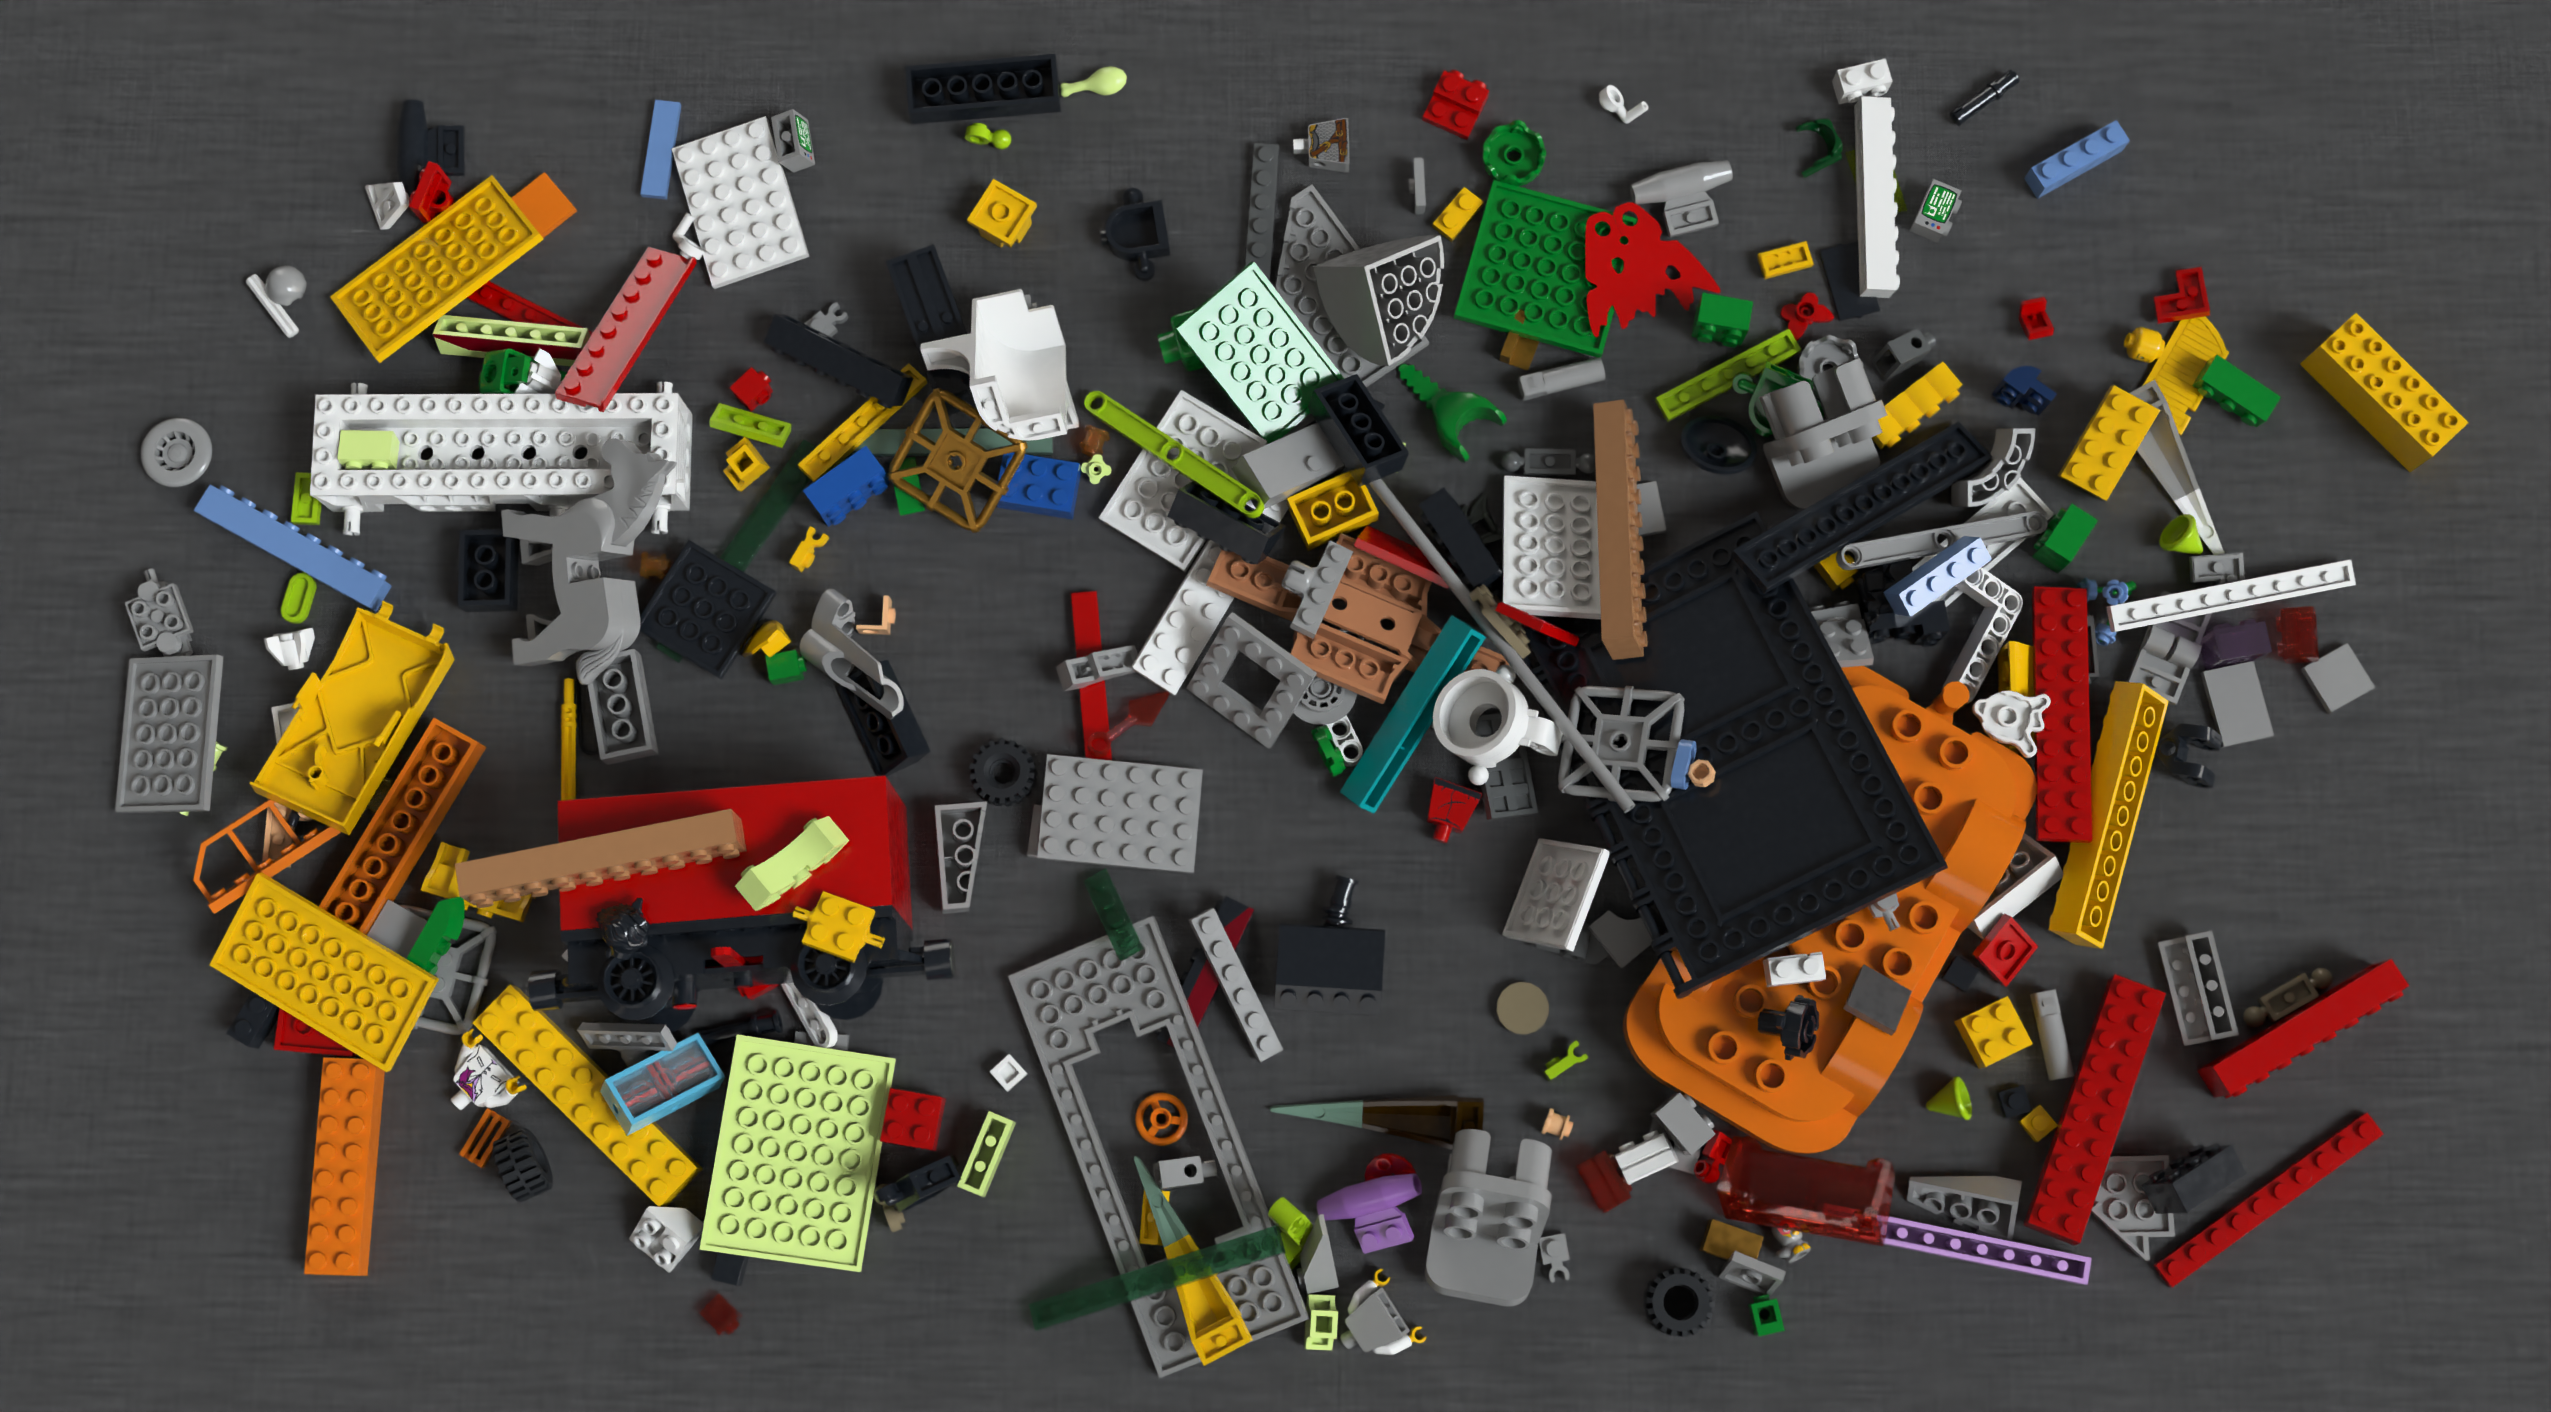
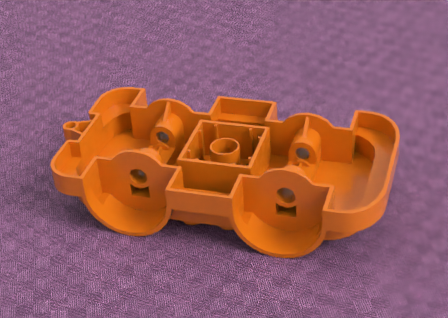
M1865 666L1841 667L1948 866L1947 869L1896 893L1899 906L1893 911V914L1900 927L1889 931L1884 918H1873L1869 908L1866 907L1717 979L1681 999H1677L1673 991L1675 987L1662 960L1659 959L1646 980L1638 987L1625 1011L1623 1019L1625 1041L1634 1059L1650 1076L1682 1095L1688 1094L1697 1105L1773 1149L1792 1154H1812L1831 1149L1846 1138L1856 1119L1872 1103L1896 1067L1920 1020L1924 998L1960 934L1974 920L1996 888L2023 837L2026 828L2025 819L2035 802L2037 794L2034 772L2024 758L1980 732H1974L1970 735L1952 725L1953 713L1966 704L1970 697L1968 688L1961 682L1954 681L1946 684L1942 692L1925 709L1909 700V693L1906 689ZM1678 949L1673 951L1671 955L1684 982L1691 980L1692 978ZM1822 952L1826 974L1825 980L1767 987L1763 960L1772 957ZM1863 965L1912 991L1896 1031L1892 1036L1843 1009L1859 970ZM1802 995L1804 998L1816 1001L1817 1011L1819 1012V1028L1817 1031H1814L1816 1042L1806 1058L1794 1057L1791 1061L1785 1060V1047L1782 1046L1781 1037L1759 1033L1758 1017L1764 1008L1785 1012L1790 1002L1794 1001L1796 996Z

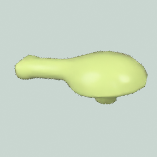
M1102 67L1083 81L1061 83L1059 86L1062 97H1068L1072 93L1090 90L1100 95H1111L1123 88L1126 84L1127 76L1123 70L1117 67Z

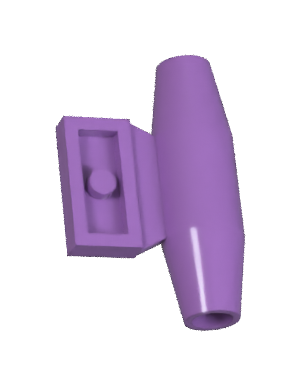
M1414 1173L1383 1176L1347 1186L1318 1200L1317 1211L1319 1215L1324 1214L1325 1221L1355 1218L1354 1232L1364 1254L1407 1243L1413 1240L1414 1234L1405 1213H1402L1396 1206L1422 1193L1421 1181L1418 1175Z

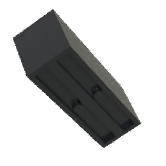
M932 244L887 260V267L932 389L941 388L951 392L973 407L976 406L970 389V375L954 369L927 370L920 350L922 343L967 334L935 245ZM945 401L948 416L960 412L959 409Z

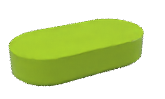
M297 573L289 580L281 605V615L286 621L292 624H299L308 617L317 588L313 577L306 573Z

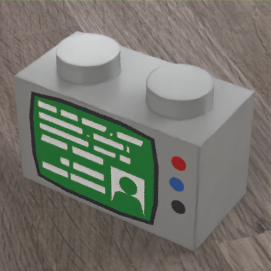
M794 109L771 117L778 162L793 173L815 165L808 119Z
M1933 179L1927 189L1910 232L1938 243L1942 235L1947 237L1953 224L1949 221L1951 214L1956 215L1962 203V200L1958 199L1962 190Z

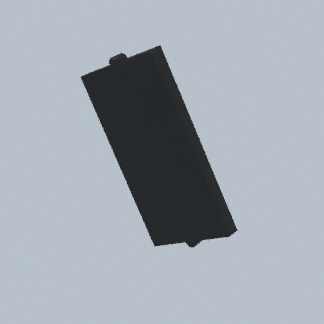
M1858 242L1845 245L1839 243L1837 247L1820 250L1819 254L1839 321L1855 317L1861 319L1863 315L1879 312L1880 308L1877 297H1860Z

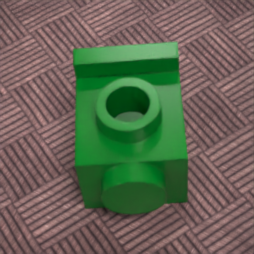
M1769 1294L1753 1297L1754 1303H1749L1748 1308L1754 1328V1336L1759 1337L1785 1331L1777 1298L1770 1299ZM1762 1309L1768 1311V1317L1765 1320L1759 1316Z

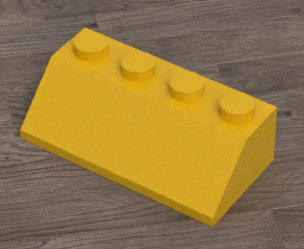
M2009 641L1997 654L1998 693L2009 690L2018 692L2026 697H2034L2033 646ZM2032 731L2030 736L2035 743V732ZM2000 743L2001 745L2007 747L2013 752L2020 753V751L2015 746L2011 744Z

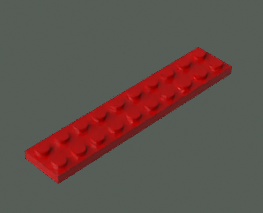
M2034 586L2032 589L2034 697L2046 694L2051 700L2049 707L2041 713L2044 729L2040 732H2035V745L2037 747L2035 754V778L2037 783L2036 841L2091 843L2092 802L2087 588Z

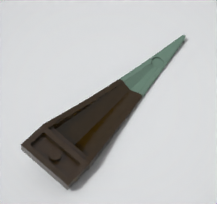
M1446 1095L1275 1105L1270 1107V1111L1364 1128L1453 1150L1454 1138L1457 1132L1465 1129L1483 1131L1484 1098Z

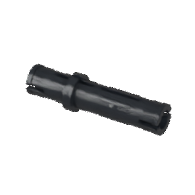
M2012 69L2008 70L1997 80L1987 83L1982 91L1974 95L1963 105L1950 112L1953 122L1960 126L1989 103L2001 99L2007 90L2020 82L2016 72L2012 71Z

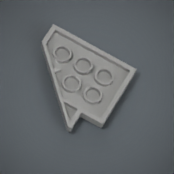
M2169 1155L2110 1157L2091 1211L2098 1220L2142 1260H2150L2148 1237H2175L2173 1213L2156 1214L2141 1186L2150 1180L2149 1175L2170 1167Z

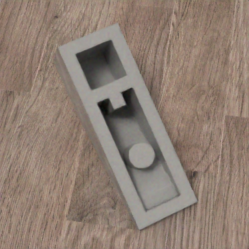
M1324 1214L1318 1215L1299 1256L1302 1268L1296 1269L1300 1285L1305 1284L1307 1294L1339 1287Z

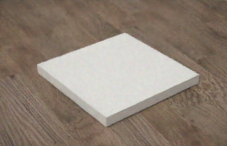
M1539 838L1502 935L1510 939L1573 952L1608 861L1609 851L1604 848Z

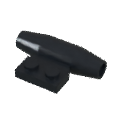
M415 99L403 101L397 129L399 182L403 183L405 192H407L410 199L411 193L416 191L418 187L420 172L423 168H426L428 161L438 164L447 176H465L464 125H438L428 130L424 104L422 101Z

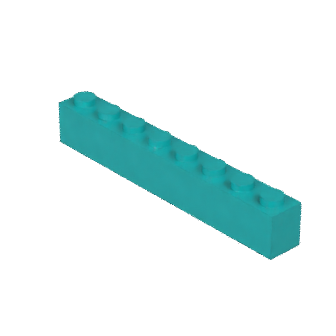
M1451 615L1353 772L1346 780L1340 793L1357 806L1373 814L1376 812L1433 722L1434 706L1440 692L1449 681L1466 670L1486 636Z

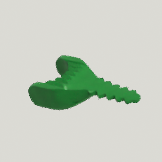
M1402 364L1399 367L1400 379L1407 380V387H1414L1413 393L1420 394V401L1427 402L1426 408L1432 410L1437 434L1442 445L1460 462L1465 463L1469 460L1467 451L1457 439L1464 425L1476 419H1488L1499 426H1503L1507 422L1504 413L1488 399L1474 392H1448L1445 388L1440 389L1438 388V382L1431 383L1430 377H1423L1422 370L1415 371L1414 365Z

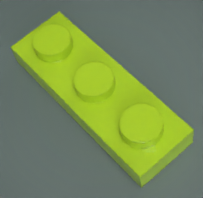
M721 403L718 404L710 418V427L781 448H783L791 433L790 423Z

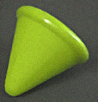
M2183 514L2173 519L2161 533L2159 539L2160 547L2165 551L2201 555L2203 547L2194 516Z
M1954 1076L1945 1087L1926 1103V1109L1970 1120L1972 1117V1105L1964 1081L1959 1076Z

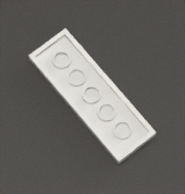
M2020 477L2009 490L2004 491L1994 501L1987 503L1965 523L2032 511L2043 513L2046 519L2049 520L2054 513ZM2030 518V527L2037 530L2039 528L2038 521L2035 518ZM1946 538L1940 545L1947 547L1948 539ZM2026 538L1985 545L1992 560L1983 565L1982 568L1989 571ZM1936 555L1925 556L1912 567V570H1916ZM1954 586L1932 602L1944 600L1947 607L1963 592Z

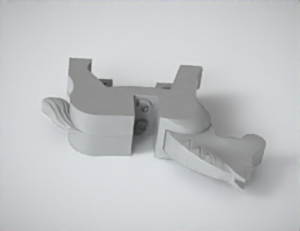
M616 438L608 439L602 447L604 460L611 464V476L614 482V487L611 490L592 498L583 499L557 517L526 514L522 511L509 509L501 510L503 536L520 539L522 564L539 566L552 561L554 589L561 612L556 619L548 615H526L528 639H512L514 665L535 666L560 662L574 653L589 650L583 653L576 661L577 678L580 684L583 685L591 684L602 671L612 664L620 651L627 649L633 644L639 634L641 624L635 581L600 578L599 561L633 555L634 540L644 530L658 505L665 477L677 465V462L663 460L659 454L650 452L643 454L633 442Z

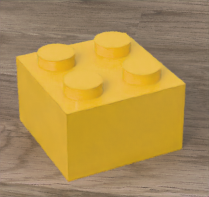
M2008 996L2000 998L1954 1021L1978 1069L1987 1067L2033 1044Z

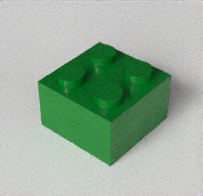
M1703 292L1696 307L1691 337H1695L1698 341L1705 343L1712 341L1722 342V345L1727 347L1741 346L1749 331L1753 301Z
M2074 504L2069 505L2066 509L2061 508L2049 521L2048 529L2035 542L2033 548L2036 551L2032 557L2058 574L2071 563L2098 520Z

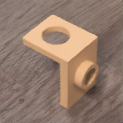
M889 595L883 596L882 625H856V630L859 634L890 635L891 623H895L896 612L895 608H892V600Z

